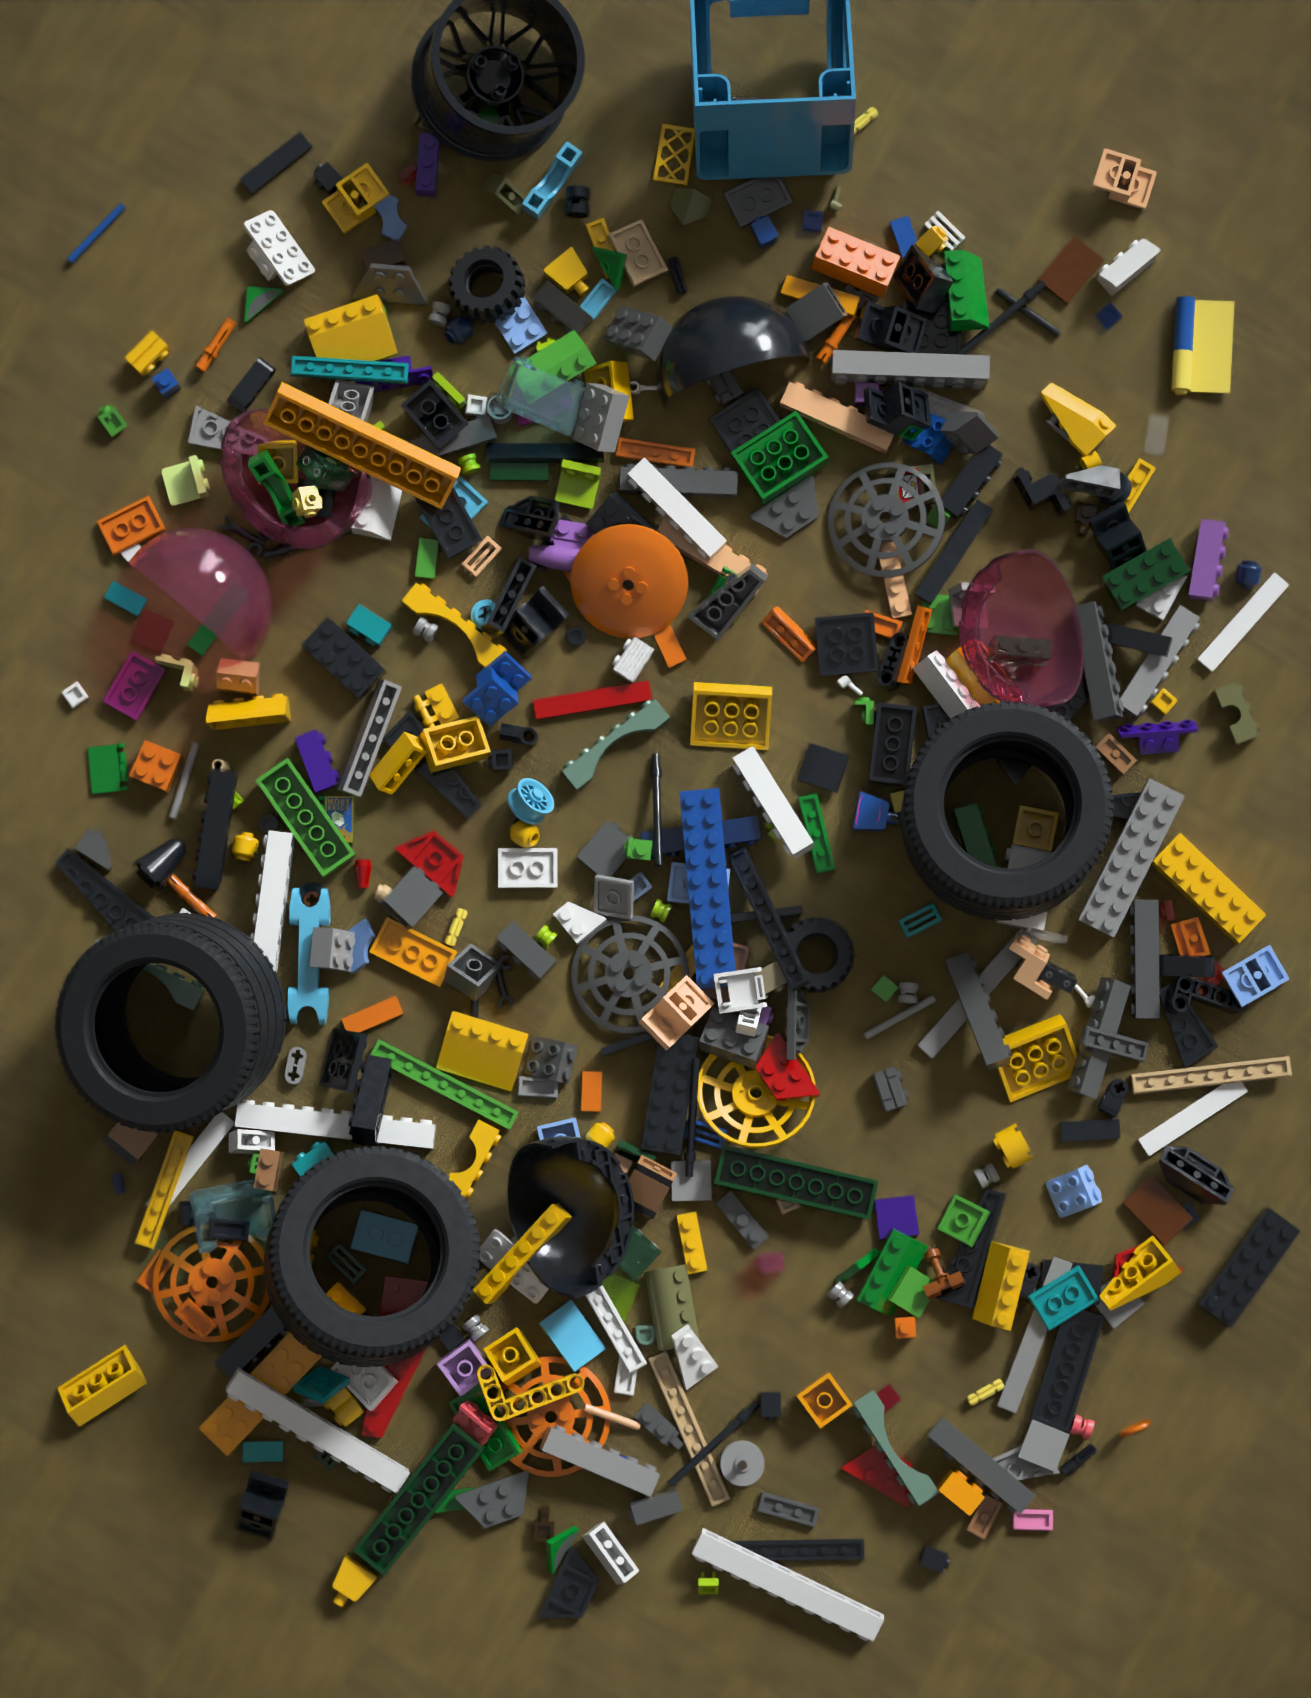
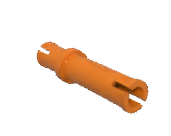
M856 314L854 317L848 315L840 320L830 337L823 342L824 346L815 357L817 361L821 360L820 363L824 365L827 363L833 350L838 349L837 345L857 318Z
M226 317L208 347L204 348L203 355L195 364L197 369L205 373L213 359L217 358L218 351L237 325L233 320Z
M175 874L167 881L166 884L178 894V898L183 899L198 914L206 915V917H217V914L191 891V887L181 882Z

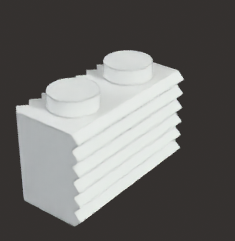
M635 636L632 640L628 639L623 646L624 653L622 656L617 655L612 663L614 666L613 671L630 683H634L654 652L652 647Z

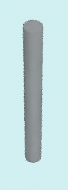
M194 742L191 744L169 814L170 818H177L200 744Z
M930 995L918 1002V1004H914L863 1034L868 1040L931 1005L936 1000L933 995Z

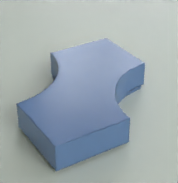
M390 195L374 207L383 220L381 235L391 240L397 239L399 243L407 228V224L402 222L397 213L399 199Z
M363 919L349 929L350 932H355V945L353 946L352 954L353 964L350 972L352 974H355L369 964L368 948L376 935L367 919Z

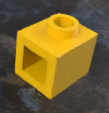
M935 225L915 244L930 257L936 252L938 254L947 247L945 243L949 239L946 237V231L942 227Z

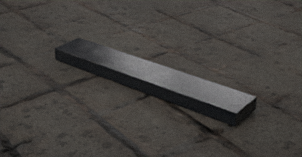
M487 443V462L562 463L563 459L578 463H604V451H597L582 443Z
M978 499L975 501L915 592L916 597L932 605L993 512V508Z

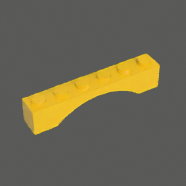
M415 583L401 600L406 607L418 616L441 618L458 627L472 643L478 663L483 668L504 651H508L502 645L498 644L496 646L492 643V638L487 633L483 632L481 634L476 630L477 626L470 620L464 621L461 618L462 614L455 608L449 609L445 606L447 602L438 595L435 598L430 594L431 589L423 583L421 585Z
M559 1203L551 1204L473 1289L476 1295L485 1304L494 1303L505 1292L523 1266L551 1238L559 1233L573 1217Z

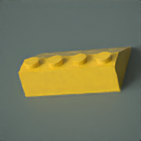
M377 294L304 319L316 357L380 361L398 355L382 300Z
M694 682L690 745L748 749L753 746L754 749L768 750L772 687Z
M273 694L272 698L254 696L252 700L246 701L244 698H235L233 702L225 703V700L213 701V704L208 705L206 723L212 730L291 722L289 698L283 694Z
M452 1011L436 1069L512 1092L529 1034Z
M1061 1014L1006 1035L1002 1039L1004 1045H1009L1012 1056L1009 1057L1010 1064L996 1069L1010 1103L1070 1079L1077 1058V1052L1067 1023Z

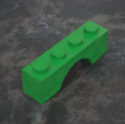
M267 449L250 457L249 469L256 480L269 492L278 515L287 530L290 531L305 523V516H297L296 510L293 509V491Z

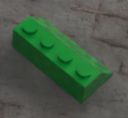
M965 250L944 251L943 269L953 281L951 288L946 293L950 332L989 329L981 258Z
M892 1228L856 1298L857 1301L892 1317L898 1305L887 1298L907 1265L917 1269L928 1245Z

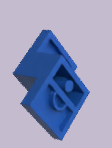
M504 651L476 674L477 687L463 698V703L490 727L519 704L517 691L532 680V676Z

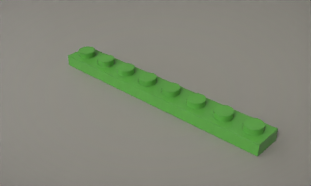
M378 1039L370 1054L392 1059V1069L509 1130L519 1114L518 1111Z

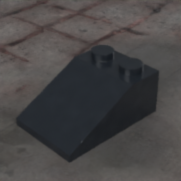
M913 244L893 275L914 307L930 313H935L953 283L942 267Z
M431 380L401 404L405 414L438 449L442 448L469 425Z

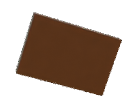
M1074 235L1037 281H1043L1046 284V289L1068 305L1105 259Z
M1152 1175L1123 1202L1164 1246L1193 1219Z

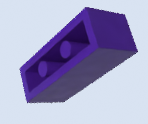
M420 133L415 189L417 196L436 197L440 141L431 133Z
M315 729L296 736L295 740L315 793L319 794L338 787L337 781L340 780L337 770H333L330 763L333 762L330 751H325L324 744L327 743L323 732L319 734L318 730Z

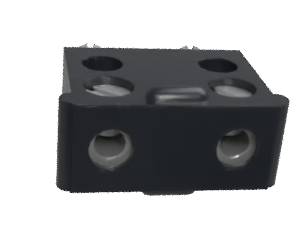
M1049 961L1039 976L1042 980L1050 983L1051 986L1057 989L1060 988L1068 993L1072 992L1078 981L1075 974Z

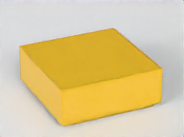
M1163 688L1150 704L1165 716L1178 700Z

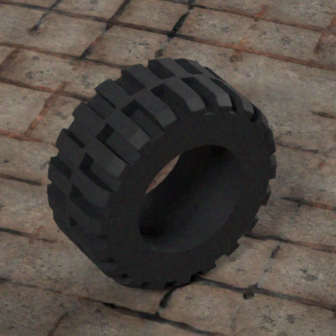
M484 245L482 249L474 247L472 252L468 253L466 251L463 253L464 257L462 259L458 258L455 261L456 267L451 268V276L448 278L449 292L459 311L464 316H467L469 320L475 322L477 319L480 324H485L486 321L494 324L498 319L501 321L505 320V316L508 314L513 315L516 312L514 308L520 307L522 303L520 298L525 296L524 288L526 284L523 278L524 275L515 258L511 257L510 253L506 250L502 251L497 246L491 249L489 245ZM488 272H496L503 275V283L500 289L493 295L482 298L471 295V286L480 275Z
M825 917L805 918L791 926L787 934L797 955L801 943L815 936L828 940L835 951L834 962L827 971L816 974L805 970L810 983L800 988V990L808 991V993H823L836 988L847 978L854 963L853 942L849 938L848 932L836 921L833 922Z

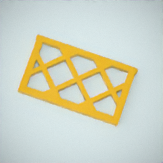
M662 124L653 181L688 185L695 142L694 128ZM665 129L672 130L675 136L666 141L664 138ZM685 132L692 133L691 142L688 144L681 137ZM678 138L684 147L674 152L669 143ZM667 146L672 155L663 161L661 158L662 148ZM686 149L689 152L688 161L683 164L677 155ZM675 157L681 166L672 172L666 163ZM661 166H664L669 173L666 177H658V171ZM682 169L686 172L684 181L677 180L674 176Z

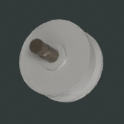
M744 1440L735 1441L729 1444L722 1452L720 1458L721 1471L730 1483L737 1486H748L755 1483L763 1474L765 1466L764 1457L755 1444Z

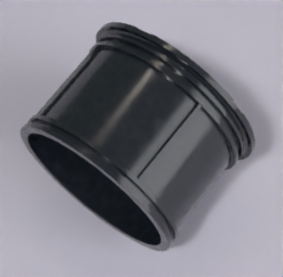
M453 0L441 17L425 32L413 57L411 88L417 111L426 127L441 143L465 157L482 161L500 162L524 156L541 146L554 133L565 111L575 99L584 75L585 52L583 41L572 16L558 0ZM479 12H492L488 38L468 15ZM496 12L501 13L499 46L492 40ZM505 14L516 17L528 24L504 41ZM461 18L484 47L476 53L466 52L454 21ZM446 27H449L457 53L440 47L442 33ZM534 28L540 36L526 59L522 61L517 53L508 49V45ZM545 40L556 62L529 64L542 41ZM439 52L466 64H452L440 58ZM441 65L451 70L442 73ZM557 67L558 72L530 76L524 72V70ZM454 75L464 76L469 89L459 96H453L444 79ZM559 76L557 100L534 81ZM522 86L529 87L553 105L552 113H545L522 105L518 97ZM474 96L476 100L470 110L467 111L462 105ZM483 103L497 106L499 113L497 125L478 118V113ZM509 104L520 126H514L509 117ZM521 113L541 118V120L526 125ZM504 120L508 126H503Z

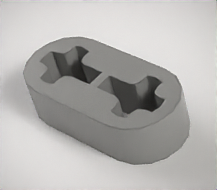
M294 1047L289 1051L285 1070V1079L288 1083L298 1084L303 1079L307 1060V1053L303 1048ZM297 1050H300L303 1058H300L298 1065H296L295 1058L292 1055L297 1053ZM294 1067H297L296 1073L299 1074V1078H295V1081H292L289 1073H293Z

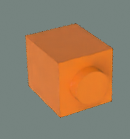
M914 1316L894 1318L895 1338L916 1337Z

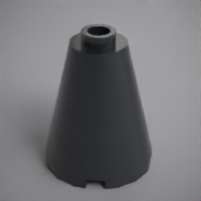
M171 838L132 863V867L136 866L138 868L136 873L151 888L156 886V891L160 892L185 855L186 845L179 838Z

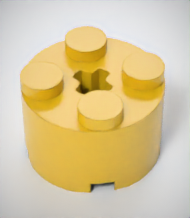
M1016 1123L995 1133L996 1138L993 1139L997 1149H1002L1005 1154L1002 1158L1007 1168L1012 1166L1013 1169L1034 1159L1033 1154L1028 1155L1030 1148L1021 1131L1016 1132L1014 1129L1018 1127Z

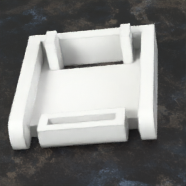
M761 967L714 974L719 1014L767 1007V1002L759 1003V1000L766 999L763 976H755L754 972L762 971ZM727 982L730 1002L723 1003L720 983Z

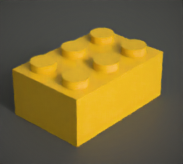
M478 716L426 728L419 735L420 741L428 751L425 757L431 773L486 759L491 752Z

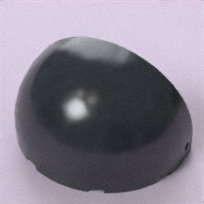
M724 296L705 301L691 308L672 325L673 329L656 360V385L664 409L667 407V401L675 394L713 376L750 364L782 357L801 356L805 358L808 365L810 364V355L799 329L780 309L753 297Z
M551 1137L522 1147L512 1161L507 1184L509 1214L517 1241L551 1204L559 1203L573 1217L559 1233L551 1238L527 1262L536 1277L547 1288L556 1294L573 1299L597 1290L602 1286V1282L616 1271L628 1248L631 1235H629L631 1221L634 1222L632 1188L627 1173L623 1172L619 1165L620 1161L603 1145L579 1137Z

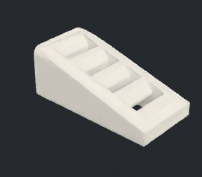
M762 1008L741 1010L735 1032L755 1037Z

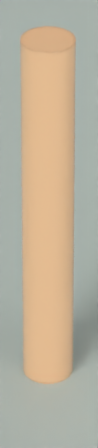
M585 1404L583 1407L584 1412L635 1430L640 1429L641 1423L589 1404Z

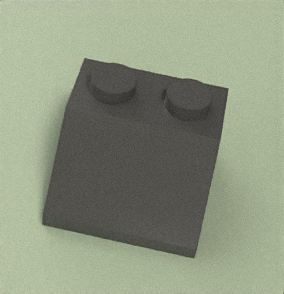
M950 411L940 430L946 436V439L957 447V451L962 454H977L1000 437V434L979 412Z
M470 943L447 965L444 981L476 1001L487 991L502 964Z

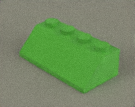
M575 330L507 371L527 404H530L596 364V361Z

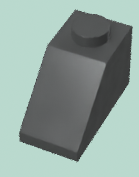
M95 828L93 831L87 829L75 849L111 871L113 867L107 840L103 838L105 834Z

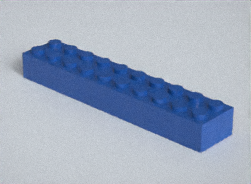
M719 788L679 791L696 985L700 989L715 988L714 974L736 971ZM727 982L720 983V987H728Z

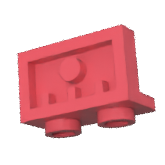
M467 1400L460 1405V1410L453 1421L484 1445L499 1425L494 1422L491 1416L483 1413L477 1404Z

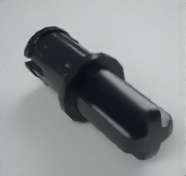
M1089 1444L1077 1455L1074 1453V1456L1060 1466V1468L1069 1477L1078 1468L1084 1467L1083 1463L1096 1454L1097 1449L1093 1444Z

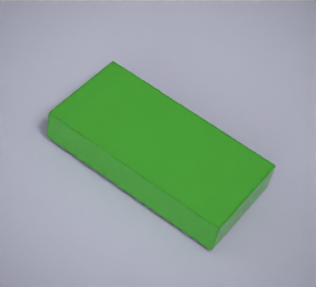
M419 538L416 578L435 580L439 548L438 540Z

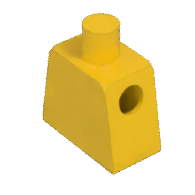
M572 246L543 269L544 276L566 294L575 289L580 296H583L589 290L583 282L588 278V273Z
M346 1555L332 1585L334 1589L339 1591L333 1602L341 1607L345 1605L348 1598L356 1602L373 1584L378 1575Z

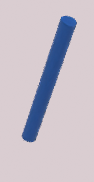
M120 203L67 259L73 264L126 207Z

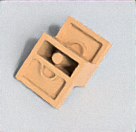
M1104 148L1092 187L1110 192L1108 199L1145 210L1157 172L1140 167L1141 159Z
M1016 933L1009 949L1024 959L1017 968L1013 979L1043 998L1048 999L1052 993L1053 986L1039 978L1047 964L1050 954L1047 953L1048 950L1041 945L1036 946L1031 943V939L1027 936Z
M686 975L639 1023L667 1051L715 1003Z

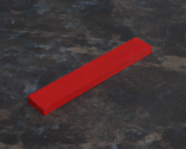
M648 680L535 699L533 704L536 720L646 702L648 700L652 701Z

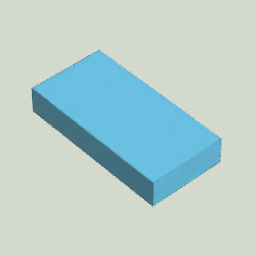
M602 278L578 310L594 321L616 294L617 289H614V286Z

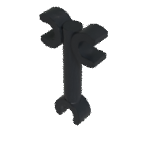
M225 515L224 518L229 521V525L223 526L220 524L219 527L223 531L231 530L252 541L253 543L248 546V551L251 552L254 547H258L257 556L260 557L263 554L262 547H264L266 541L272 538L273 533L269 531L267 536H262L261 533L264 528L259 527L257 535L234 524L232 518Z
M503 955L497 961L502 964L503 960L508 959L509 956ZM502 964L495 976L500 994L498 1005L501 1009L503 1008V1000H508L510 1006H513V1000L507 994L502 969L510 970L511 965L504 966Z

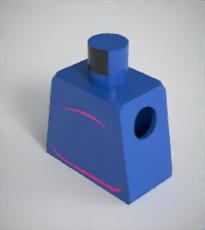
M860 792L852 830L884 831L886 823L898 825L900 813L889 811L890 802Z

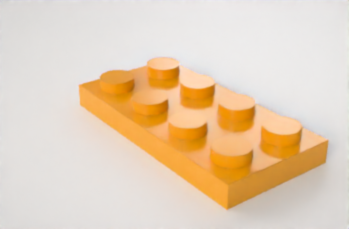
M386 917L369 953L438 987H441L444 981L447 965L458 953L411 928L407 930L402 924Z

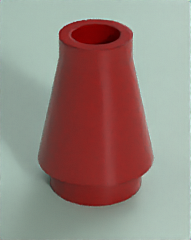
M370 859L355 860L353 867L357 888L369 887L373 866Z

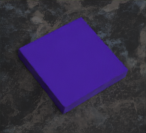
M914 1195L874 1200L879 1239H887L892 1228L908 1236L919 1235Z

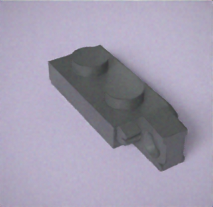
M646 1402L634 1417L663 1444L669 1446L671 1443L679 1450L684 1443L677 1437L679 1434L676 1430L677 1428L652 1405Z

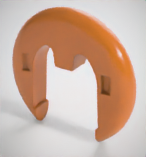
M1147 1419L1128 1426L1119 1432V1436L1127 1437L1146 1429L1151 1424V1421Z

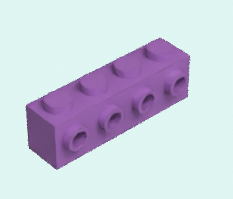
M1201 519L1189 589L1191 599L1214 602L1215 596L1218 597L1220 585H1217L1218 577L1221 578L1223 566H1220L1221 558L1224 559L1226 554V547H1223L1224 540H1227L1229 536V528H1227L1225 521Z

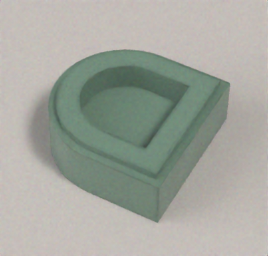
M653 1325L635 1326L636 1339L641 1345H650L654 1342L655 1331Z

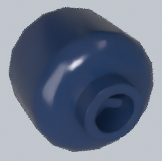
M456 316L445 325L444 335L451 344L462 345L473 335V324L467 317Z
M1242 560V563L1238 564L1236 568V583L1241 584L1243 589H1253V586H1257L1261 582L1262 567L1256 561Z

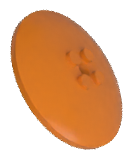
M621 524L597 532L583 544L573 562L570 584L576 606L589 623L609 635L633 639L634 636L642 638L661 631L678 616L687 596L688 573L680 552L664 535L645 526ZM631 580L634 587L627 589L623 586V582Z

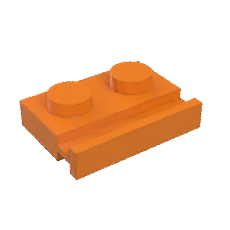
M1199 916L1171 924L1180 955H1210Z

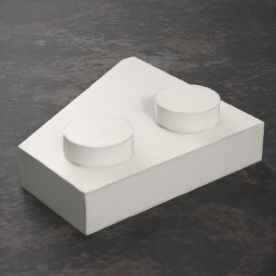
M567 902L553 913L578 945L607 922L605 917L571 902Z

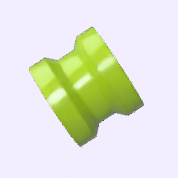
M475 453L465 455L457 460L458 464L462 466L461 472L464 476L481 469L480 465L476 463L477 457Z
M657 899L650 917L659 918L661 922L665 923L672 905L663 904L661 900Z
M545 925L533 940L539 942L542 948L546 950L555 940L557 934L550 932L549 927Z

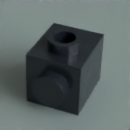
M328 162L317 166L313 174L314 184L320 191L324 189L330 196L337 191L335 184L343 178Z
M511 749L491 750L492 756H488L489 768L493 767V772L513 771Z

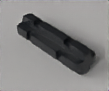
M671 257L668 259L669 268H671L670 271L674 285H676V292L678 295L687 293V287L684 284V277L679 266L678 257Z

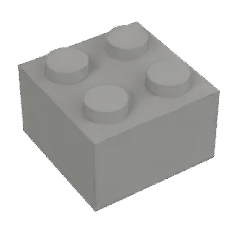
M313 927L309 967L351 972L355 932L335 928Z

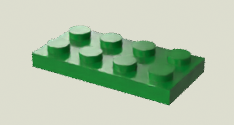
M479 1384L461 1397L459 1395L448 1402L455 1415L460 1410V1405L469 1400L477 1404L483 1413L491 1416ZM496 1407L494 1410L495 1416L502 1417V1415ZM494 1419V1422L499 1426L487 1443L484 1444L487 1448L480 1455L488 1471L495 1469L523 1452L505 1420L496 1421Z

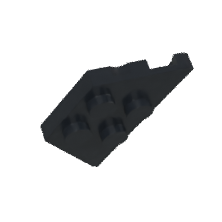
M573 1546L569 1549L538 1618H582L600 1580Z

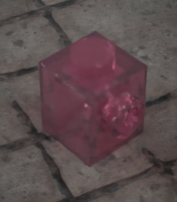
M783 1252L758 1254V1258H755L756 1270H760V1274L785 1271Z

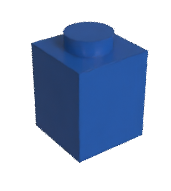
M759 216L753 220L750 229L760 249L778 241L779 235L769 216L764 218Z
M168 368L152 377L153 382L164 399L181 389Z

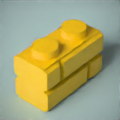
M151 330L124 358L143 377L145 374L150 375L156 367L154 365L159 360L162 362L169 356L168 351L170 348Z

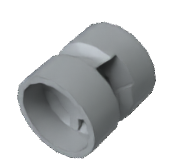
M495 395L488 401L487 411L491 421L497 425L509 423L513 416L510 399L504 395Z

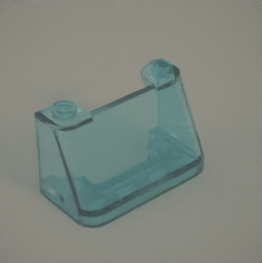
M515 356L495 399L508 411L564 435L571 436L586 389L584 387L585 383L577 379L566 381L536 368L532 364L533 361L527 357L522 356V358H518Z
M255 1179L196 1190L190 1193L189 1202L199 1253L212 1252L217 1247V1241L223 1240L207 1237L210 1217L250 1221L249 1234L256 1233L259 1239L266 1241L275 1217L272 1192L253 1188Z

